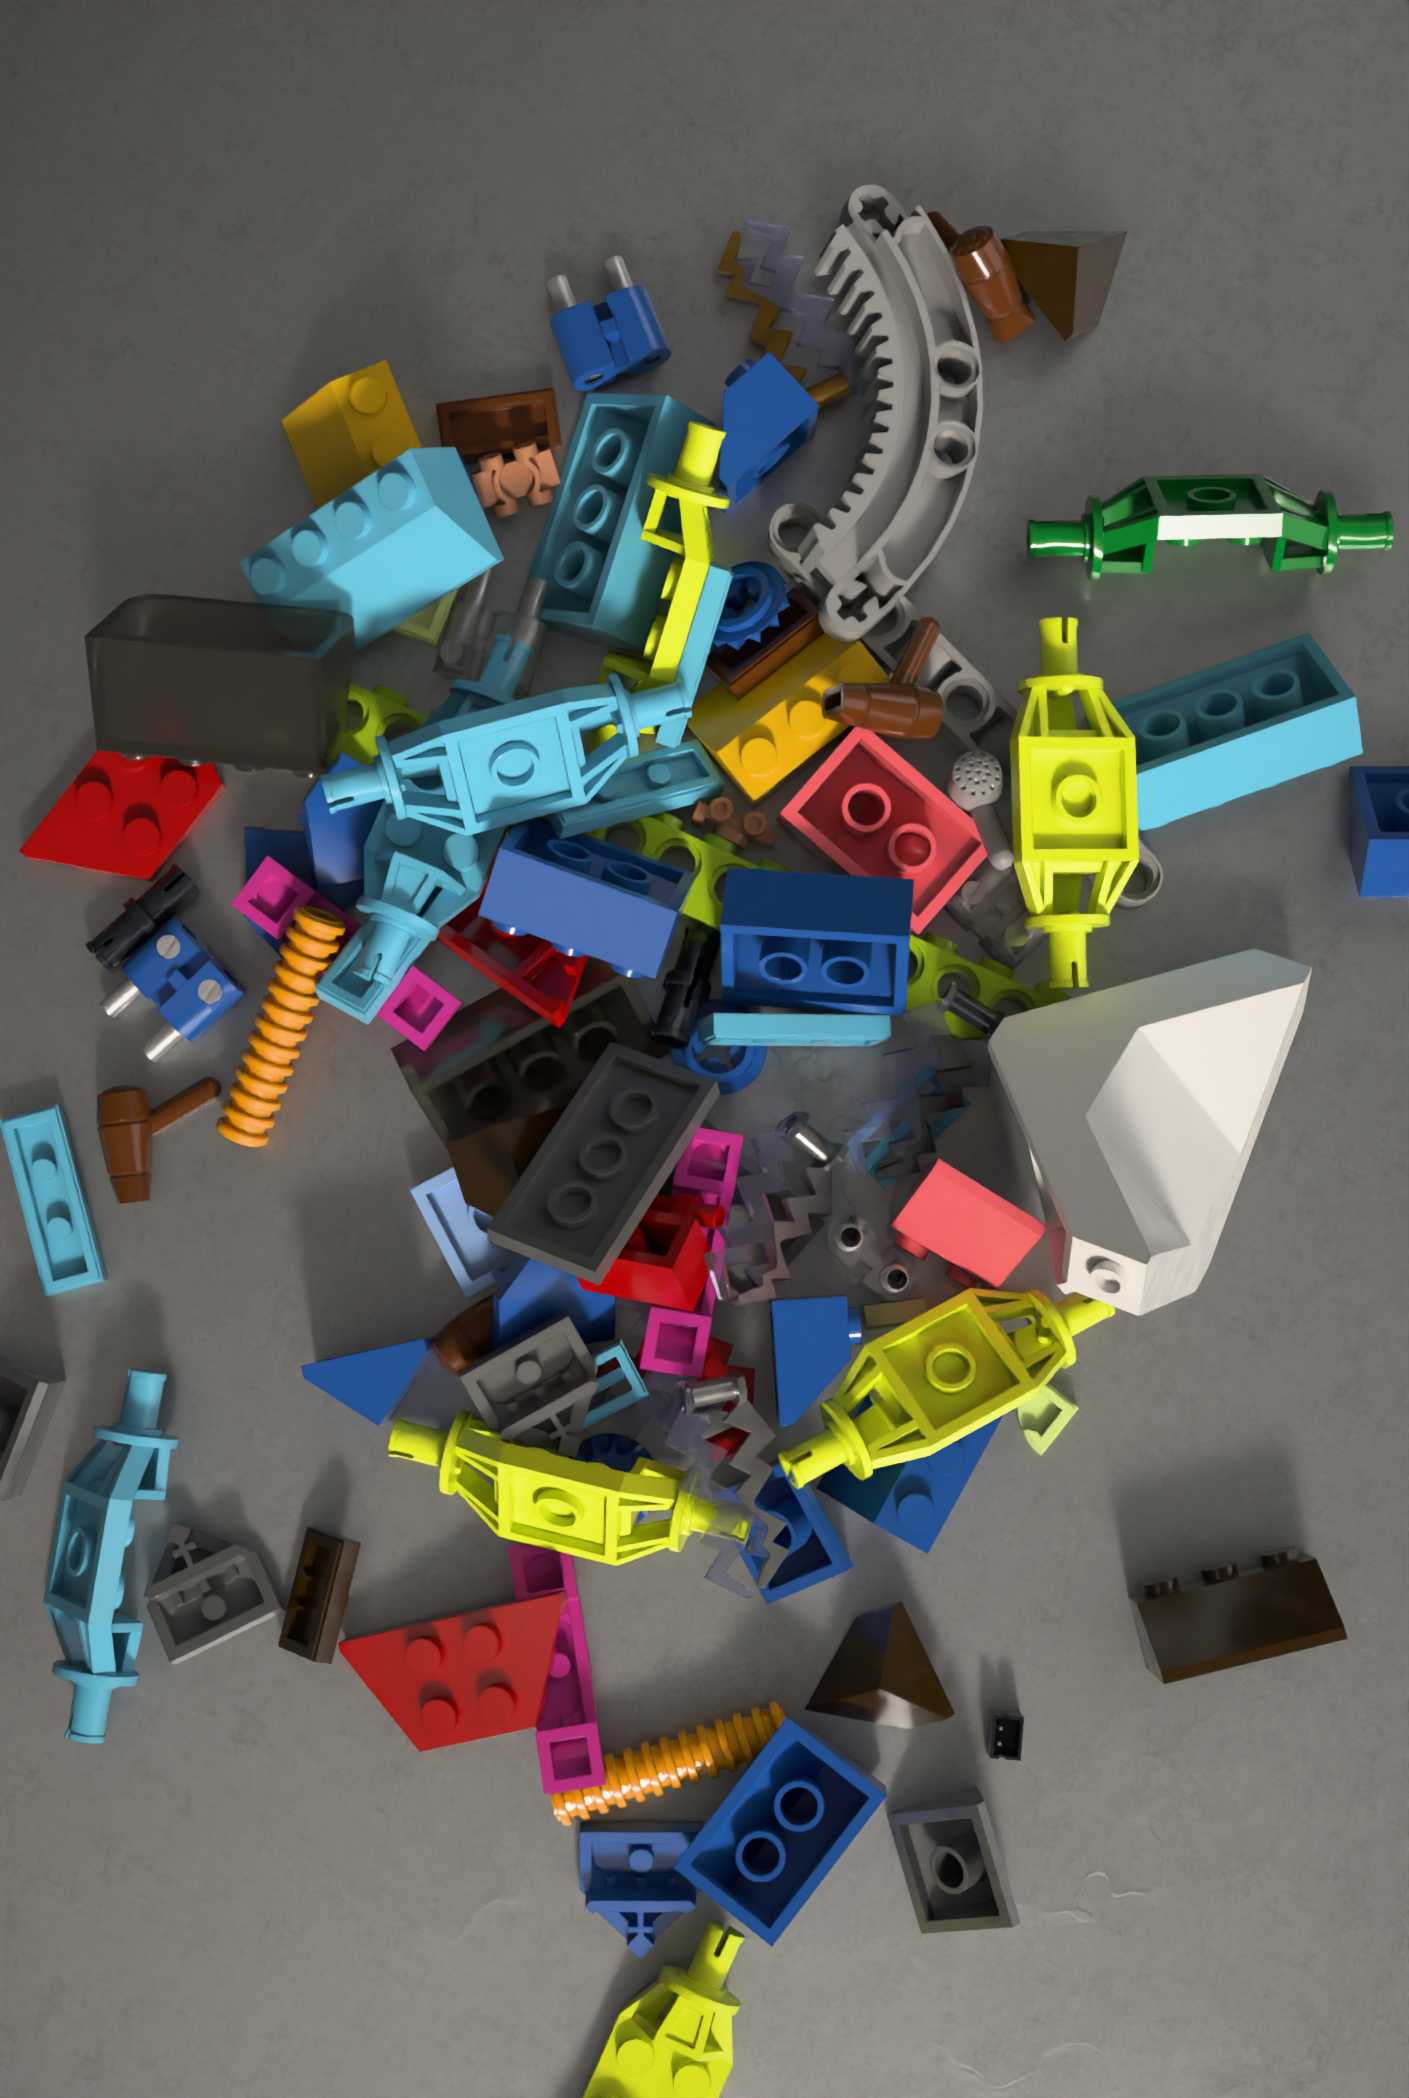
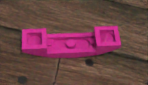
M268 855L231 903L232 906L283 943H289L290 938L285 933L289 925H295L296 920L292 917L296 907H314L335 915L346 925V929L343 935L336 936L335 940L338 941L340 946L337 953H330L329 955L333 962L361 926L360 923ZM413 964L376 1015L426 1052L463 1002Z
M699 1127L676 1164L671 1197L677 1198L681 1193L702 1196L705 1203L722 1206L725 1211L723 1225L719 1230L701 1227L716 1261L693 1312L651 1304L640 1369L701 1379L744 1135Z
M530 1544L508 1546L516 1600L566 1589L568 1597L566 1609L561 1612L555 1645L558 1647L553 1670L548 1674L546 1691L548 1694L542 1722L536 1726L537 1732H535L544 1795L607 1785L592 1671L573 1555Z

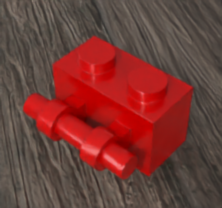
M681 1193L677 1198L657 1194L600 1286L576 1276L582 1290L693 1312L716 1261L701 1227L719 1230L724 1222V1208L719 1205L705 1203L702 1196Z

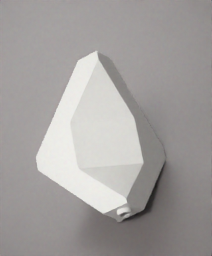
M1252 948L1002 1019L988 1041V1052L1029 1145L1045 1222L1048 1226L1047 1231L1056 1282L1064 1294L1075 1291L1141 1316L1190 1295L1197 1290L1211 1262L1304 1012L1312 967Z

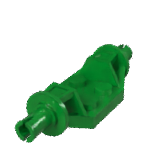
M1263 474L1143 476L1103 503L1100 502L1098 495H1088L1081 520L1035 521L1034 519H1028L1026 545L1028 559H1035V557L1081 556L1082 562H1085L1088 580H1098L1101 573L1151 574L1156 540H1165L1171 545L1188 547L1200 544L1202 539L1226 538L1228 542L1238 545H1254L1263 541V555L1271 571L1316 568L1318 574L1330 575L1335 565L1338 550L1383 549V551H1390L1394 538V522L1390 511H1383V513L1339 514L1332 491L1320 490L1316 496L1315 503ZM1289 539L1299 543H1286V540Z

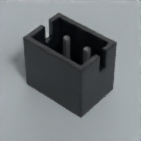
M990 1709L987 1754L990 1758L999 1759V1757H1004L1005 1760L1021 1761L1024 1716L1021 1712Z

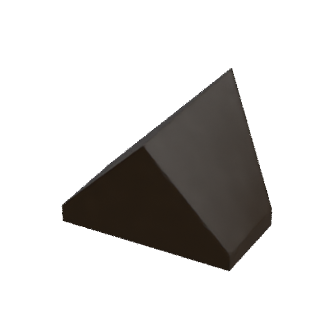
M1025 231L1000 239L1010 255L1018 281L1064 341L1089 333L1098 325L1128 231Z
M563 1106L502 1122L446 1144L465 1203L494 1218L563 1114Z
M902 1601L865 1612L855 1618L804 1709L905 1729L946 1720L955 1714Z

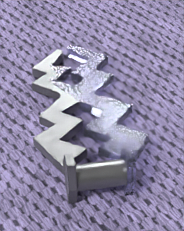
M794 1111L781 1120L773 1132L750 1139L763 1173L735 1179L748 1211L749 1221L748 1223L717 1227L728 1249L703 1254L720 1301H726L732 1297L726 1265L752 1262L750 1244H758L765 1265L743 1269L754 1288L735 1296L733 1303L735 1305H743L778 1298L772 1281L791 1279L780 1246L781 1241L811 1235L812 1230L808 1216L828 1217L832 1215V1169L844 1159L849 1147L844 1143H831L807 1123L810 1116L806 1112ZM790 1141H792L814 1159L811 1167L800 1169L810 1196L782 1199L781 1202L788 1221H774L766 1194L786 1192L792 1189L782 1163H794L797 1161Z
M733 1370L729 1371L728 1375L692 1383H686L685 1381L677 1382L673 1393L678 1410L662 1444L696 1459L678 1487V1490L712 1504L716 1508V1517L697 1542V1544L720 1551L704 1578L743 1598L750 1599L753 1597V1591L727 1572L746 1545L730 1534L740 1520L759 1529L744 1554L765 1557L755 1583L758 1588H765L789 1552V1550L772 1542L787 1523L764 1512L755 1505L756 1496L774 1469L756 1455L776 1434L747 1400V1387L744 1376L739 1371ZM731 1400L735 1406L724 1417L722 1422L748 1433L727 1463L749 1474L734 1492L710 1480V1477L728 1450L699 1438L713 1423L693 1415L696 1407Z

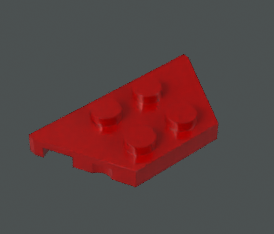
M162 668L159 670L19 852L31 860L41 862L43 860L75 866L89 871L118 874L127 878L153 882L226 788L169 673Z
M492 866L480 897L439 929L436 940L559 1028L566 1020L588 955L574 957L563 954L551 946V941L529 933L523 936L505 933L493 925V920L479 916L478 913L493 869Z
M566 1589L350 1637L342 1640L338 1645L340 1653L419 1752L533 1728L542 1722L548 1694L546 1691L548 1674L553 1670L558 1647L555 1645L561 1612L566 1609L568 1597Z

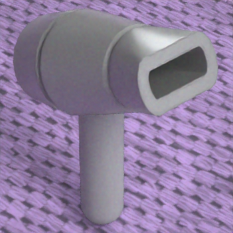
M973 750L961 755L949 771L947 778L948 798L974 820L991 865L996 869L1005 870L1012 865L1014 854L994 806L1002 794L1004 784L1002 769L998 760L990 753Z

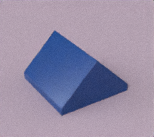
M434 1335L301 1366L303 1377L374 1424L380 1426L391 1420L434 1352L432 1338Z
M779 1458L768 1463L774 1469L755 1498L757 1508L787 1523L772 1542L789 1550L768 1585L765 1588H759L767 1604L844 1573L854 1566L809 1482L804 1484V1487L796 1489L790 1482L793 1474L791 1473L786 1476ZM749 1474L712 1494L711 1497L742 1504L733 1492ZM754 1515L746 1544H739L737 1541H733L756 1583L762 1563L767 1560V1553L760 1546L766 1532V1527Z

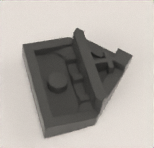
M566 1310L458 1370L462 1383L488 1428L498 1431L501 1439L509 1441L512 1438L554 1448L557 1453L573 1457L577 1456L582 1440L580 1434L592 1395L596 1393L598 1386L596 1378L598 1367Z
M175 1522L171 1523L165 1539L168 1543L151 1586L146 1587L143 1595L149 1598L147 1609L170 1663L177 1665L286 1611L271 1575L259 1553Z

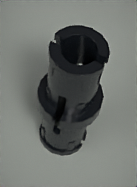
M173 864L171 869L137 900L131 896L122 905L126 910L92 941L89 940L85 946L92 954L96 955L95 958L110 973H113L116 967L148 938L152 937L190 900L202 892L196 884L191 882V879L177 864Z
M690 924L685 929V937L674 970L666 973L662 984L666 994L655 1028L652 1029L650 1035L655 1042L672 1049L683 1050L688 1047L689 1037L700 1004L707 1002L712 990L708 979L719 946L721 945V934L713 928L700 924Z

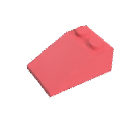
M856 726L776 818L780 825L840 875L914 879L911 930L917 935L921 933L987 856L974 820L874 732Z
M940 1159L924 1165L888 1224V1227L899 1233L893 1243L922 1261H925L929 1253H932L951 1265L945 1275L967 1289H980L981 1285H984L991 1290H996L1042 1237L1048 1227Z

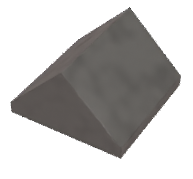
M0 1356V1501H6L23 1495L66 1380Z
M977 1786L886 1814L921 1934L1011 1928L1021 1923L985 1800Z

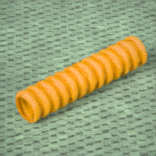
M302 906L296 907L293 911L292 917L296 920L295 925H289L285 933L290 938L289 943H282L279 949L283 959L277 960L274 963L273 971L277 976L268 980L266 987L270 991V995L263 996L260 1002L264 1012L257 1013L253 1022L258 1028L257 1030L250 1031L247 1040L251 1047L244 1048L241 1054L245 1064L239 1065L236 1068L234 1075L239 1080L238 1082L231 1083L228 1093L232 1096V1099L225 1100L222 1107L226 1116L220 1117L215 1127L221 1135L238 1144L249 1147H259L267 1144L270 1136L265 1130L272 1128L276 1120L272 1111L280 1109L282 1101L278 1095L285 1093L289 1085L284 1078L291 1076L295 1069L291 1059L299 1057L301 1048L297 1043L304 1041L308 1033L303 1026L312 1022L314 1014L310 1007L317 1006L320 1000L314 987L323 977V972L327 971L333 963L329 955L330 953H337L340 946L338 941L335 940L336 936L343 935L346 925L340 918L321 909Z
M773 1700L769 1702V1709L760 1711L758 1706L750 1708L751 1714L742 1717L740 1712H735L732 1714L733 1720L725 1723L720 1717L714 1719V1726L705 1728L704 1724L701 1723L695 1726L696 1732L687 1734L685 1729L677 1731L678 1738L669 1740L667 1735L659 1737V1744L652 1746L649 1741H644L640 1744V1750L633 1752L630 1747L622 1749V1755L615 1758L611 1752L604 1754L607 1785L549 1794L557 1819L564 1826L572 1824V1817L580 1815L582 1820H586L591 1817L590 1811L596 1809L601 1814L609 1812V1805L617 1803L619 1808L627 1807V1800L634 1797L639 1803L646 1800L645 1794L653 1791L656 1797L664 1795L665 1787L672 1786L677 1791L682 1789V1782L691 1780L692 1784L696 1785L701 1783L700 1776L709 1774L711 1779L718 1778L719 1770L727 1768L729 1773L737 1771V1765L744 1762L749 1767L786 1719L782 1705H778V1702Z

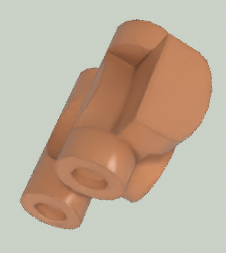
M529 441L513 447L515 457L503 460L502 454L496 452L478 459L481 470L470 473L483 509L493 506L496 517L502 518L519 511L516 501L518 497L527 495L530 506H539L552 501L553 496L550 487L561 482L549 447L538 451L536 442Z
M725 797L714 799L710 806L698 802L691 824L703 828L705 822L715 827L714 835L732 842L742 850H745L748 842L756 843L772 850L777 834L766 830L767 819L761 812H750L742 820L733 816V804Z

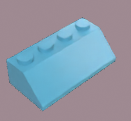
M587 393L560 476L561 483L557 485L528 578L536 577L549 582L538 620L541 627L601 646L644 650L675 553L640 539L655 493V488L647 485L646 479L648 473L667 476L668 473L675 472L688 431L687 425L689 420L715 427L716 423L668 395ZM667 497L659 529L681 534L682 522L679 499ZM526 581V584H525V587H524V590H523V593H522V596H521V599H520V603H519V606H518L516 615H518V613H519V609H520V606H521V602H522V599H523V595H524V592H525V588H526V585H527V581Z
M437 447L410 448L241 560L240 564L263 617L319 663L324 659L337 664L503 561L504 558L456 448Z
M1310 633L1111 702L1135 736L1138 833L1164 826L1171 821L1208 808L1220 806L1230 800L1264 788L1274 787L1292 778L1333 766L1340 761L1363 754L1356 696ZM1085 713L1088 727H1089L1090 730H1092V729H1091V726H1090V724H1089L1087 715H1086V713Z

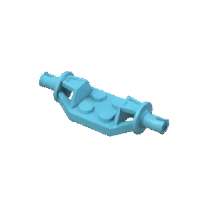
M498 634L479 682L454 679L448 690L451 695L417 730L442 720L516 701L513 698V694L528 659L533 654V648L518 639L507 662L513 645L510 644L512 636ZM439 775L403 780L405 785L404 791L445 795ZM384 799L364 845V897L361 896L355 906L361 912L371 917L375 925L353 973L370 982L378 961L381 959L373 979L376 980L375 984L390 988L391 980L409 938L416 939L418 937L425 940H436L440 927L480 897L499 847L510 825L465 836L410 817L397 820L392 803L386 804ZM434 887L442 889L423 917H418V913Z
M616 672L606 675L605 684L559 689L442 720L389 742H386L384 734L375 736L379 755L373 756L374 763L329 775L323 774L320 775L330 814L385 798L386 804L392 803L397 820L410 817L469 836L587 804L627 757L639 756L637 737L640 736L639 730L682 718H692V711L689 707L691 706L682 679L675 680L674 683L629 694V691L623 688ZM614 723L618 733L585 757L581 736ZM439 775L445 795L404 791L405 785L403 780Z
M127 1368L126 1375L128 1376L120 1422H114L113 1426L96 1425L93 1427L92 1436L100 1438V1440L63 1482L43 1603L66 1659L55 1661L52 1673L75 1684L65 1738L76 1742L104 1743L112 1689L119 1686H135L139 1683L140 1674L133 1669L141 1639L143 1622L126 1614L114 1612V1609L120 1606L124 1595V1578L121 1573L124 1549L131 1543L134 1535L135 1518L131 1511L133 1499H165L170 1449L178 1448L180 1440L178 1437L163 1434L162 1429L156 1428L164 1381H166L167 1374L149 1370Z

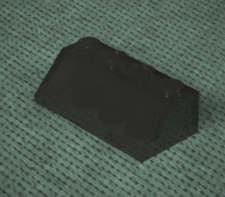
M588 955L566 1020L559 1028L500 987L455 1012L426 1052L409 1039L390 1048L411 1093L446 1149V1144L502 1122L562 1106L565 1111L610 1041L658 1059L671 1053L668 1047L655 1042L651 1038L652 1029L655 1028L656 1024L631 977L617 973L609 966V962Z

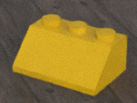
M387 360L329 382L281 420L317 510L410 448H422Z
M824 633L739 701L721 684H718L692 705V718H688L686 728L695 739L700 740L709 757L753 811L844 740L855 728V726L823 718L821 704L823 693L826 689L840 683H889L890 678L860 640L841 642Z

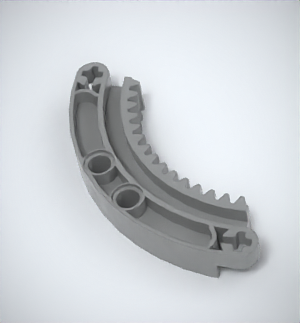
M875 184L858 187L850 195L840 215L841 226L832 233L819 256L820 261L813 271L816 276L833 275L834 279L827 288V292L829 295L845 294L846 296L838 308L841 315H856L847 331L849 335L863 337L854 352L855 356L867 359L859 371V376L870 381L862 392V399L870 402V404L862 414V421L868 425L859 438V441L864 445L855 457L854 462L857 466L847 480L849 484L840 495L836 505L831 508L820 524L816 523L797 548L803 562L801 566L806 572L810 574L817 567L833 586L820 603L818 617L824 632L831 638L841 642H853L863 637L894 608L934 559L952 529L970 487L979 452L983 418L982 362L977 331L965 289L956 274L950 254L920 205L915 207L909 217L896 198L887 189ZM874 209L880 216L878 221L870 219L865 222L860 218L859 214L861 210L867 213ZM892 229H893L895 232H894L893 235L891 236L890 233H891V231H892ZM938 371L950 375L956 385L943 380ZM934 449L946 453L951 458L953 464L941 461L936 456ZM860 576L862 582L856 581V579ZM865 591L870 600L865 603L855 618L851 616L843 620L837 613L841 605L847 606Z

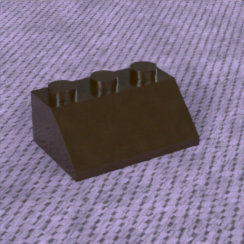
M1289 1546L1261 1553V1564L1238 1569L1236 1561H1227L1200 1569L1201 1579L1179 1584L1177 1576H1166L1142 1583L1143 1593L1128 1596L1146 1668L1163 1684H1168L1348 1639L1345 1626L1317 1559L1306 1553L1297 1554L1296 1547Z

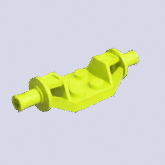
M689 420L687 425L688 431L675 472L668 473L667 476L648 473L646 479L647 485L655 488V493L640 539L685 556V559L675 556L662 591L661 598L672 602L668 616L657 615L643 654L644 658L608 650L597 684H605L606 675L612 674L615 671L639 680L629 691V694L674 682L705 580L715 555L708 506L727 509L731 500L729 497L714 491L715 488L709 485L726 432ZM668 496L679 499L683 535L658 528ZM614 723L596 730L590 753L618 733ZM660 725L641 729L639 732L657 734Z
M1062 617L1045 618L1038 621V628H1040L1041 674L1036 675L1035 678L1024 679L1017 683V693L1022 695L1010 737L1013 864L1029 917L1024 918V928L1042 930V934H1049V989L1089 988V981H1087L1086 933L1092 932V928L1110 925L1109 913L1139 862L1135 736L1102 690L1103 679L1078 672V619L1072 617L1065 618V622H1062ZM1071 696H1080L1092 730L1076 729ZM1096 875L1086 914H1080L1078 908L1082 877Z
M969 1288L864 1345L833 1398L822 1402L820 1405L825 1430L787 1451L780 1452L778 1454L780 1464L786 1476L791 1473L793 1474L790 1482L796 1489L804 1487V1484L842 1463L858 1479L863 1481L871 1477L873 1469L930 1456L1035 1398L1060 1367L1066 1369L1075 1363L1076 1350L1072 1336L1105 1318L1112 1317L1115 1314V1308L1077 1292L1053 1305L1046 1295L1034 1288L1024 1293ZM1026 1318L1028 1326L1006 1334L999 1322ZM869 1394L872 1406L851 1420L847 1414Z
M465 1410L459 1412L449 1431L407 1422L405 1419L398 1418L389 1439L388 1450L390 1451L388 1455L390 1457H400L439 1467L440 1492L453 1496L457 1491L499 1537L614 1566L667 1547L671 1551L680 1553L687 1537L693 1531L737 1541L739 1544L745 1545L753 1522L754 1514L743 1504L702 1494V1488H700V1468L689 1466L685 1472L650 1459L638 1457L630 1473L614 1470L601 1463H586L554 1455L541 1448L521 1447V1440L512 1438L511 1441L501 1439L498 1431L490 1430L485 1421L475 1420L474 1413ZM467 1464H471L478 1470L482 1471L483 1473L494 1479V1487H492L487 1481H485L481 1476H479ZM673 1510L670 1519L637 1525L640 1511Z
M709 1919L689 1969L664 1966L659 1973L657 1981L620 2008L581 2098H719L733 2066L732 2015L737 2014L741 2006L738 1998L727 1991L722 1985L740 1943L744 1941V1934L729 1926L720 1948L716 1949L724 1933V1929H722L724 1923ZM675 1992L678 1996L663 2021L658 2019L657 2016Z

